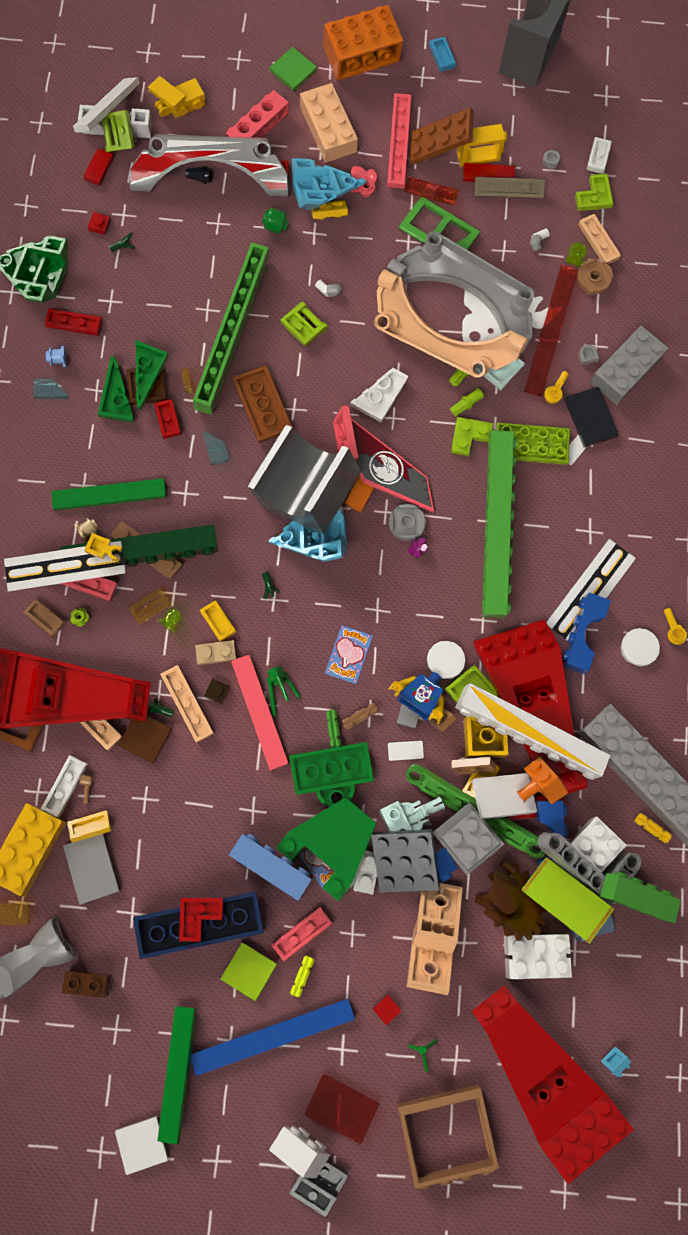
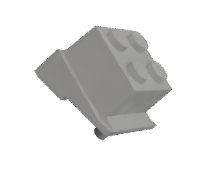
M470 802L433 832L466 875L470 874L504 845L484 819L480 820L479 813Z

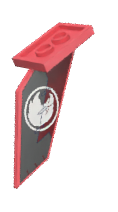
M341 406L333 421L338 452L342 446L350 449L361 470L359 476L363 483L434 513L428 477L351 418L349 406Z

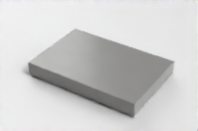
M104 834L63 846L80 905L120 892Z

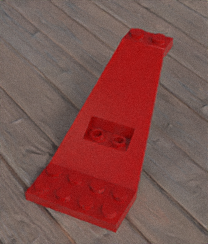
M505 985L471 1011L486 1031L541 1149L568 1185L634 1131L633 1127L608 1095L516 1001ZM562 1079L564 1081L563 1086H557L556 1081ZM542 1092L547 1093V1099L542 1100L540 1094Z

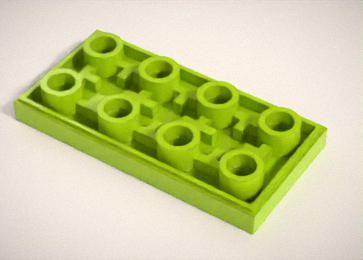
M509 423L496 424V430L514 432V438L517 439L516 449H513V456H516V461L568 465L570 428Z

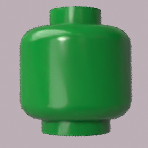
M271 207L269 210L266 209L261 223L264 224L266 230L279 234L282 230H286L289 220L286 219L287 215L284 211Z

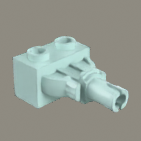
M440 797L416 809L414 807L421 804L419 800L414 803L403 802L400 804L397 801L381 809L379 813L388 831L421 830L423 825L430 822L429 819L423 821L421 819L441 809H445V806L442 803L434 807V805L442 801Z

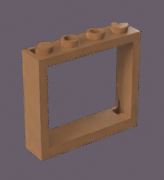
M478 1085L397 1104L415 1189L419 1188L421 1190L426 1188L428 1190L434 1184L449 1185L453 1183L454 1179L469 1180L475 1174L489 1175V1173L499 1169L482 1091ZM475 1099L488 1159L418 1175L406 1115Z

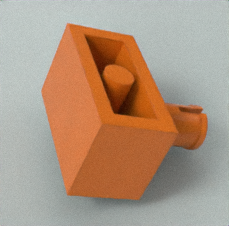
M540 757L524 768L531 782L519 791H516L523 802L537 792L542 793L551 805L568 793L558 776Z

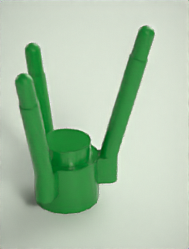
M281 666L272 668L267 672L269 678L266 680L269 685L273 717H276L273 684L280 687L285 701H289L283 685L285 681L296 697L300 698V694L289 679L287 672H284Z

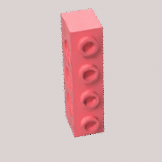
M273 90L265 95L259 104L254 105L248 114L242 116L236 125L230 127L226 137L263 138L289 114V102Z

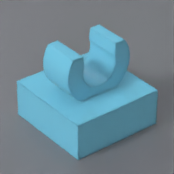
M614 1047L601 1061L616 1077H622L621 1072L625 1068L629 1069V1064L631 1063L630 1059L617 1047Z

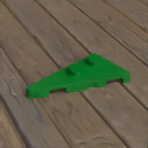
M136 340L137 408L142 410L169 354Z
M111 356L97 415L101 418L133 423L134 419L116 358Z

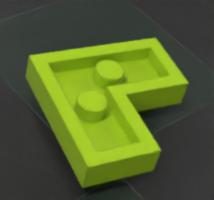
M590 175L591 191H580L575 194L577 211L612 208L613 200L608 175Z
M457 417L451 453L469 456L472 440L488 443L493 423Z

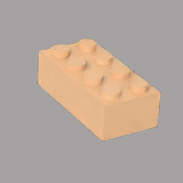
M330 83L300 93L301 111L324 162L326 163L356 153L358 139L333 84Z

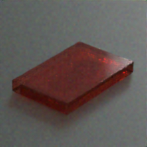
M323 1073L304 1114L362 1144L380 1103Z

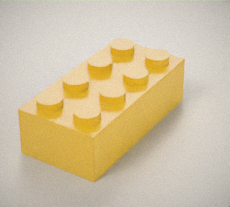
M26 803L0 849V886L19 896H27L63 831L66 822Z

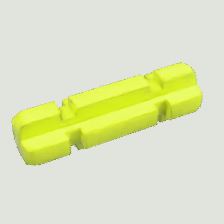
M309 956L304 957L302 967L300 966L294 981L295 985L292 986L290 994L295 997L301 996L303 992L302 987H305L311 971L310 967L312 968L314 964V959Z

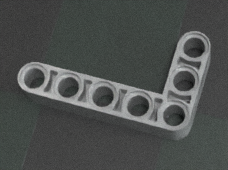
M545 832L538 838V845L542 851L598 897H600L606 873L615 874L618 871L627 874V879L631 880V877L634 878L641 866V858L638 854L620 852L611 862L605 873L602 874L562 835ZM600 897L608 904H615V902Z

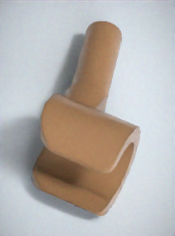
M86 774L81 776L79 784L85 786L83 803L88 804L89 791L94 779Z

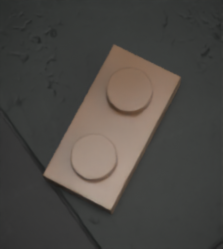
M478 756V758L473 759L461 757L459 760H452V769L458 775L496 772V764L488 756Z

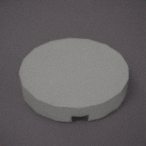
M402 504L391 512L388 524L390 531L395 537L400 540L411 541L421 536L425 529L426 519L424 513L417 506Z

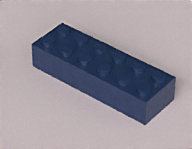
M257 891L223 898V920H202L201 941H179L180 907L133 917L140 959L264 933Z

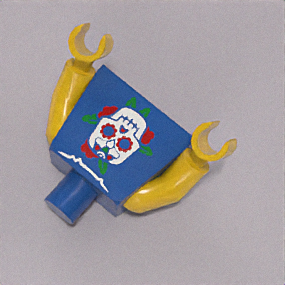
M432 672L428 678L420 674L418 677L412 676L399 682L394 681L388 688V690L392 689L396 692L394 696L397 697L399 694L398 702L411 709L426 721L434 718L437 720V724L440 723L444 712V697L441 694L443 689L438 685L442 679L438 673Z

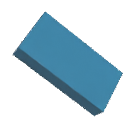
M441 37L430 40L429 47L439 71L443 72L456 68V61L446 38Z

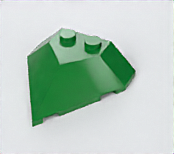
M47 236L43 241L35 244L30 242L7 250L6 254L0 255V270L26 300L44 303L56 297L68 268L67 239Z

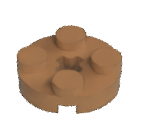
M597 259L583 262L576 274L579 287L587 295L605 292L613 278L610 266L605 262H597ZM591 274L598 276L597 280L592 279Z

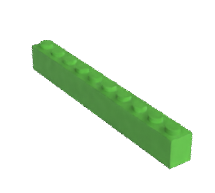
M251 242L193 398L194 408L197 411L210 415L213 414L269 261L268 247Z
M491 430L489 434L482 617L505 618L511 610V602H508V595L511 594L512 586L508 582L509 576L512 575V565H509V558H512L513 547L510 546V539H513V528H510V525L514 519V510H511V503H514L515 492H512V485L515 484V474H512V469L516 464V456H513V449H516L517 443L513 431Z

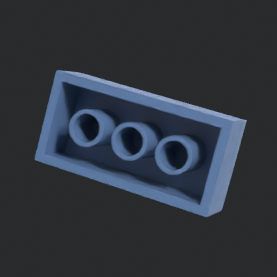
M248 833L247 837L242 834L229 856L299 901L312 880L309 878L310 873L301 867L298 870L292 867L293 862L284 856L281 859L275 856L276 851L268 845H265L263 848L258 844L259 840Z

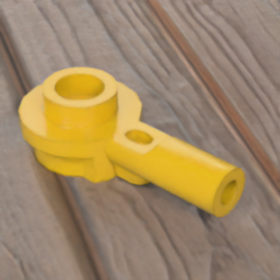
M563 371L556 384L547 387L544 397L548 403L554 404L561 400V388L569 376L568 372Z
M667 608L664 610L670 626L667 634L668 639L672 644L681 645L687 639V632L681 625H677L671 608Z

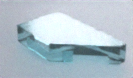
M34 379V399H69L68 394L53 379Z
M203 432L211 466L229 462L225 443L211 434Z

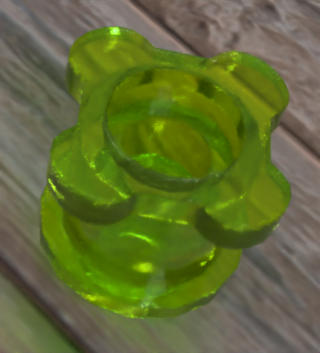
M578 242L573 243L568 250L569 255L565 259L566 263H572L580 267L583 263L582 259L587 253L585 245Z
M174 608L171 610L167 609L164 618H159L158 622L175 633V627L179 621L183 620L180 617L182 614Z

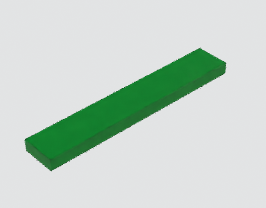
M161 478L51 491L52 507L54 511L162 499L166 498L165 480Z
M175 1006L157 1142L180 1144L197 1008Z

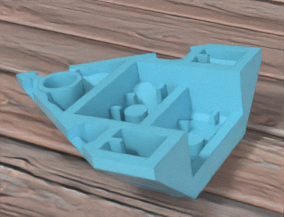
M292 158L293 189L301 209H317L323 204L367 182V180L362 178L356 180L354 177H351V174L327 165L324 167L318 166L311 159Z
M342 505L324 534L292 521L283 528V532L276 538L273 536L269 543L323 562L343 558L348 552L346 520Z

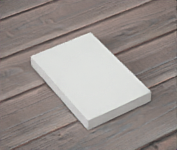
M528 774L473 779L472 785L480 820L536 813L537 808L534 796L523 802L516 792L530 783Z

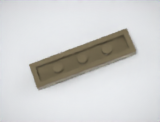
M475 177L474 196L544 198L545 179Z

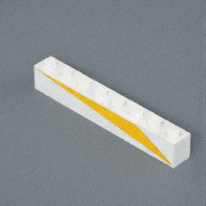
M471 683L464 687L455 707L460 710L461 714L478 719V722L482 725H490L496 728L495 731L502 735H510L515 742L525 743L531 746V750L547 754L550 760L560 761L565 764L566 768L573 771L578 770L588 779L593 780L603 776L610 758L609 754Z

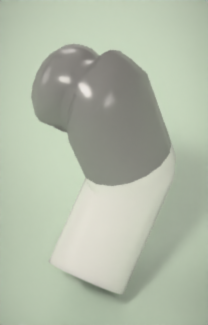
M547 228L532 235L530 246H532L533 251L540 250L541 240L550 236Z
M322 280L317 281L315 287L326 297L337 296L342 292L340 284L326 285Z

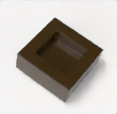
M212 678L204 697L222 705L230 686Z

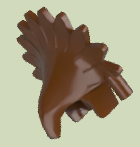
M503 859L500 862V866L507 870L509 875L497 869L491 872L488 878L493 881L489 892L485 895H476L474 902L486 908L484 914L494 921L496 928L503 925L506 937L510 936L513 932L517 941L522 940L523 935L529 941L532 939V932L535 935L541 933L538 924L544 925L545 920L540 914L545 913L547 910L522 891V888L529 880V872L524 871L520 874L517 863L512 865L506 859Z

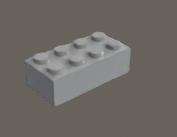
M640 326L597 370L590 383L595 388L599 387L602 394L618 405L663 358L669 348L644 327Z

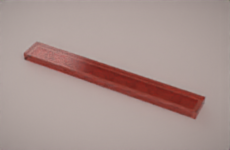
M562 264L560 266L524 388L526 393L539 397L542 396L578 269Z

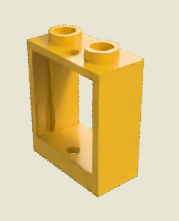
M502 124L473 128L472 142L457 148L456 153L460 167L464 163L482 164L500 161L501 155L504 153V143L507 142V133L503 131ZM493 143H494V145L471 148V147H473V146H479V145H486V144H493Z

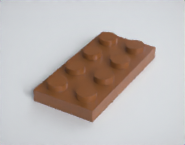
M469 107L412 131L409 162L415 165L471 143L474 111Z
M266 365L232 377L258 443L279 437L286 425L292 427Z

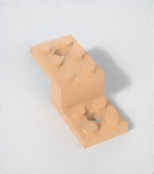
M440 883L439 891L420 892L418 917L413 930L406 987L448 995L452 956L458 942L463 887ZM435 900H442L445 905L439 906ZM425 967H432L435 970V973H427L425 971Z

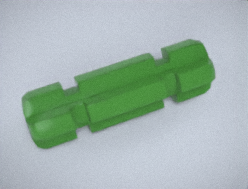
M329 710L326 712L327 720H329L331 748L340 747L338 720H336L338 718L337 711Z

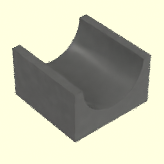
M528 0L523 20L512 18L509 24L498 73L536 88L561 36L571 0Z
M286 425L249 483L248 488L263 509L324 534L360 475L361 470L348 447L342 446L337 455L327 453L305 441L297 434L293 427Z

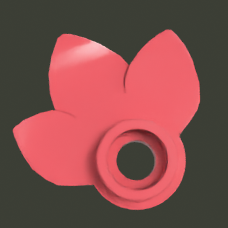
M353 166L351 177H354L356 180L362 178L367 180V182L350 192H359L363 197L371 196L375 192L376 172L373 169L365 171L360 166Z

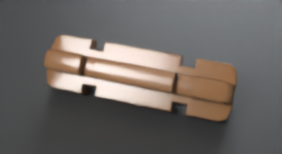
M372 703L366 709L363 708L352 714L350 718H345L342 724L348 730L354 727V724L357 725L368 719L370 715L373 716L378 713V708Z

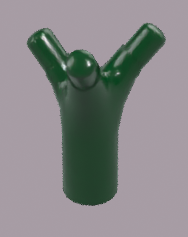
M130 232L123 239L109 245L111 252L120 248L134 249L135 246L128 243L133 233Z
M269 572L262 573L265 583L263 599H266L269 593L272 597L274 592L279 594L280 591L273 585Z
M157 698L154 699L155 704L149 703V706L152 708H148L147 713L155 712L173 717L175 711L161 705Z

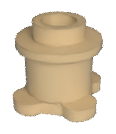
M86 518L87 521L82 524H74L85 543L88 541L86 538L90 537L92 533L98 534L96 530L99 527L94 519L89 520Z

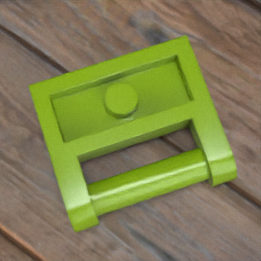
M128 110L111 112L102 119L106 141L105 150L107 152L135 148ZM109 119H111L115 145H113Z
M301 302L280 319V322L306 347L316 337L324 333L329 326L316 317L307 308L308 305L305 302ZM300 313H303L316 326V328L314 329L300 315Z

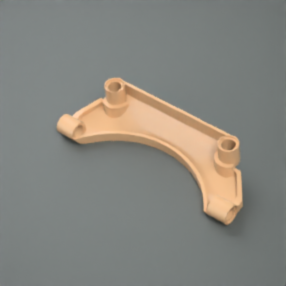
M383 270L379 276L377 305L378 312L381 314L377 315L374 320L376 328L473 377L486 376L491 368L498 370L518 360L527 344L528 338L511 330L501 336L481 342H464L443 336L428 326L415 311L407 294L405 283L400 276L387 270ZM384 317L388 321L385 327L382 324V320ZM478 364H481L483 367L481 374L476 371Z

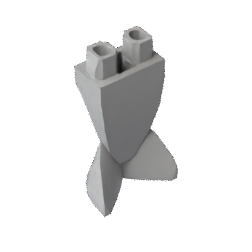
M57 916L48 920L41 927L28 946L0 957V999L9 997L22 989L43 967L65 964L80 956L63 938Z

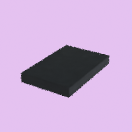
M599 387L564 398L584 448L618 437V431Z

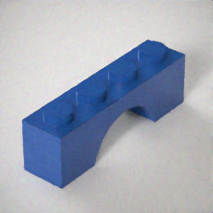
M590 592L581 598L579 603L581 610L579 615L575 616L573 622L575 629L568 638L570 645L568 650L564 651L562 657L564 661L563 667L582 674L589 672L595 653L586 643L585 631L589 624L601 622L606 618L611 600Z
M559 799L552 805L548 800H535L537 808L536 820L544 823L551 833H558L564 838L568 836L567 824H564L567 808L566 804H563V800ZM547 855L544 858L538 860V864L540 866V864L544 861L546 857H548L550 860L552 859Z

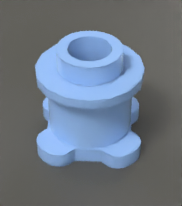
M61 346V349L49 347V351H46V361L50 362L51 366L63 364V367H67V351L65 346Z

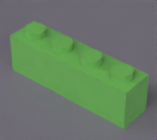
M618 871L615 874L606 873L600 897L659 920L675 924L681 900L673 897L674 893L667 890L660 892L658 891L659 887L651 884H646L645 886L643 885L644 881L631 877V880L627 879V874Z

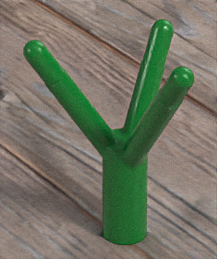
M434 1039L426 1046L408 1045L409 1048L421 1054L426 1073L429 1072L426 1058L427 1050L438 1042L437 1039Z

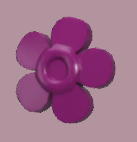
M426 539L413 540L411 542L412 547L408 549V553L414 555L415 558H420L422 552L425 553L428 550Z

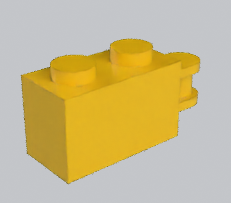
M196 78L175 86L176 89L186 96V100L175 111L161 100L155 103V107L159 110L161 117L173 114L175 118L184 116L206 105L204 92Z

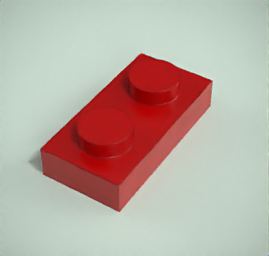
M172 399L154 403L163 439L181 435Z

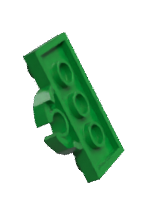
M367 742L289 755L295 794L301 795L315 792L318 800L327 807L334 805L331 801L333 793H340L342 799L346 797L348 800H351L354 794V785L374 782Z

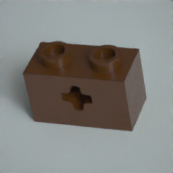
M75 970L65 971L62 993L105 998L108 996L111 975Z

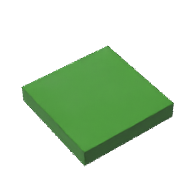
M292 47L269 67V71L292 91H295L317 72V66Z

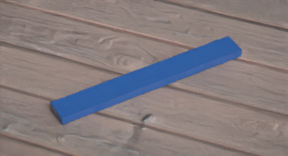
M347 998L192 1053L191 1062L195 1076L355 1020L349 999Z

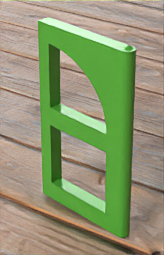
M422 196L399 225V229L425 244L427 234L411 225V223L422 208L426 207L443 218L434 231L442 234L451 222L469 233L466 238L455 242L466 250L471 247L480 234L479 230Z

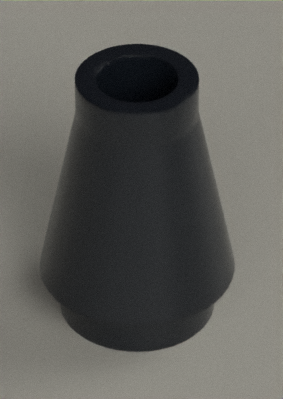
M208 166L187 167L186 178L204 184L211 183L213 171Z

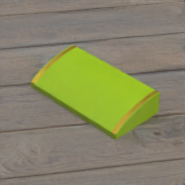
M548 857L544 859L522 888L524 893L589 944L614 911L613 907Z

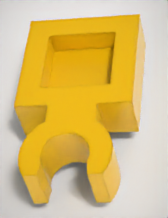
M92 533L84 551L101 559L108 555L112 561H118V557L112 554L114 551L122 552V548L118 545L110 546L111 541L109 539Z

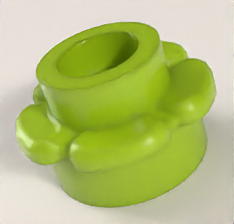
M84 608L74 609L71 612L70 621L72 624L84 626L88 622L89 614Z

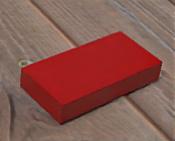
M97 148L83 175L84 180L100 186L114 159L113 154Z

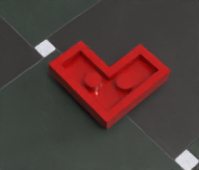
M181 898L179 941H201L202 920H223V898Z

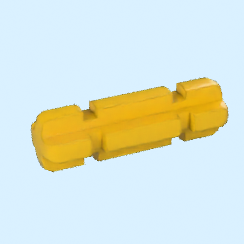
M639 813L636 816L635 823L640 826L643 825L645 830L655 837H659V840L663 843L670 841L671 833L663 831L661 826L651 819H647L648 817L643 813Z

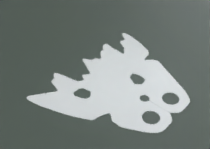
M465 290L464 305L472 313L466 315L463 319V341L481 342L501 336L500 327L491 311L476 296ZM541 296L533 297L528 309L532 313V327L536 329L544 328L561 310L560 307L554 310L548 307L543 311L534 312L538 304L543 300ZM489 328L494 330L492 334L488 333ZM477 331L481 337L478 341H472L469 338V334Z

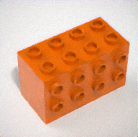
M389 5L378 6L375 9L362 11L359 14L346 16L343 19L324 24L323 48L337 81L400 61L403 39Z

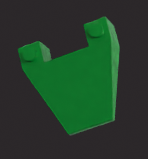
M345 797L289 831L276 848L291 861H296L306 847L335 871L322 888L337 901H340L355 884L372 838L371 834L374 832L377 823Z

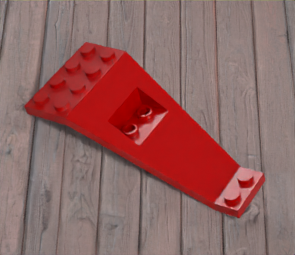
M545 619L473 641V647L500 699L574 736L561 650ZM523 744L531 762L540 757L558 776L567 790V794L588 788V783L582 772L570 770L565 767L564 763L550 760L547 754L535 752L530 749L531 746Z
M0 648V729L122 718L144 722L147 716L151 682ZM47 679L52 681L51 685L47 684ZM44 698L49 700L48 705L44 703Z

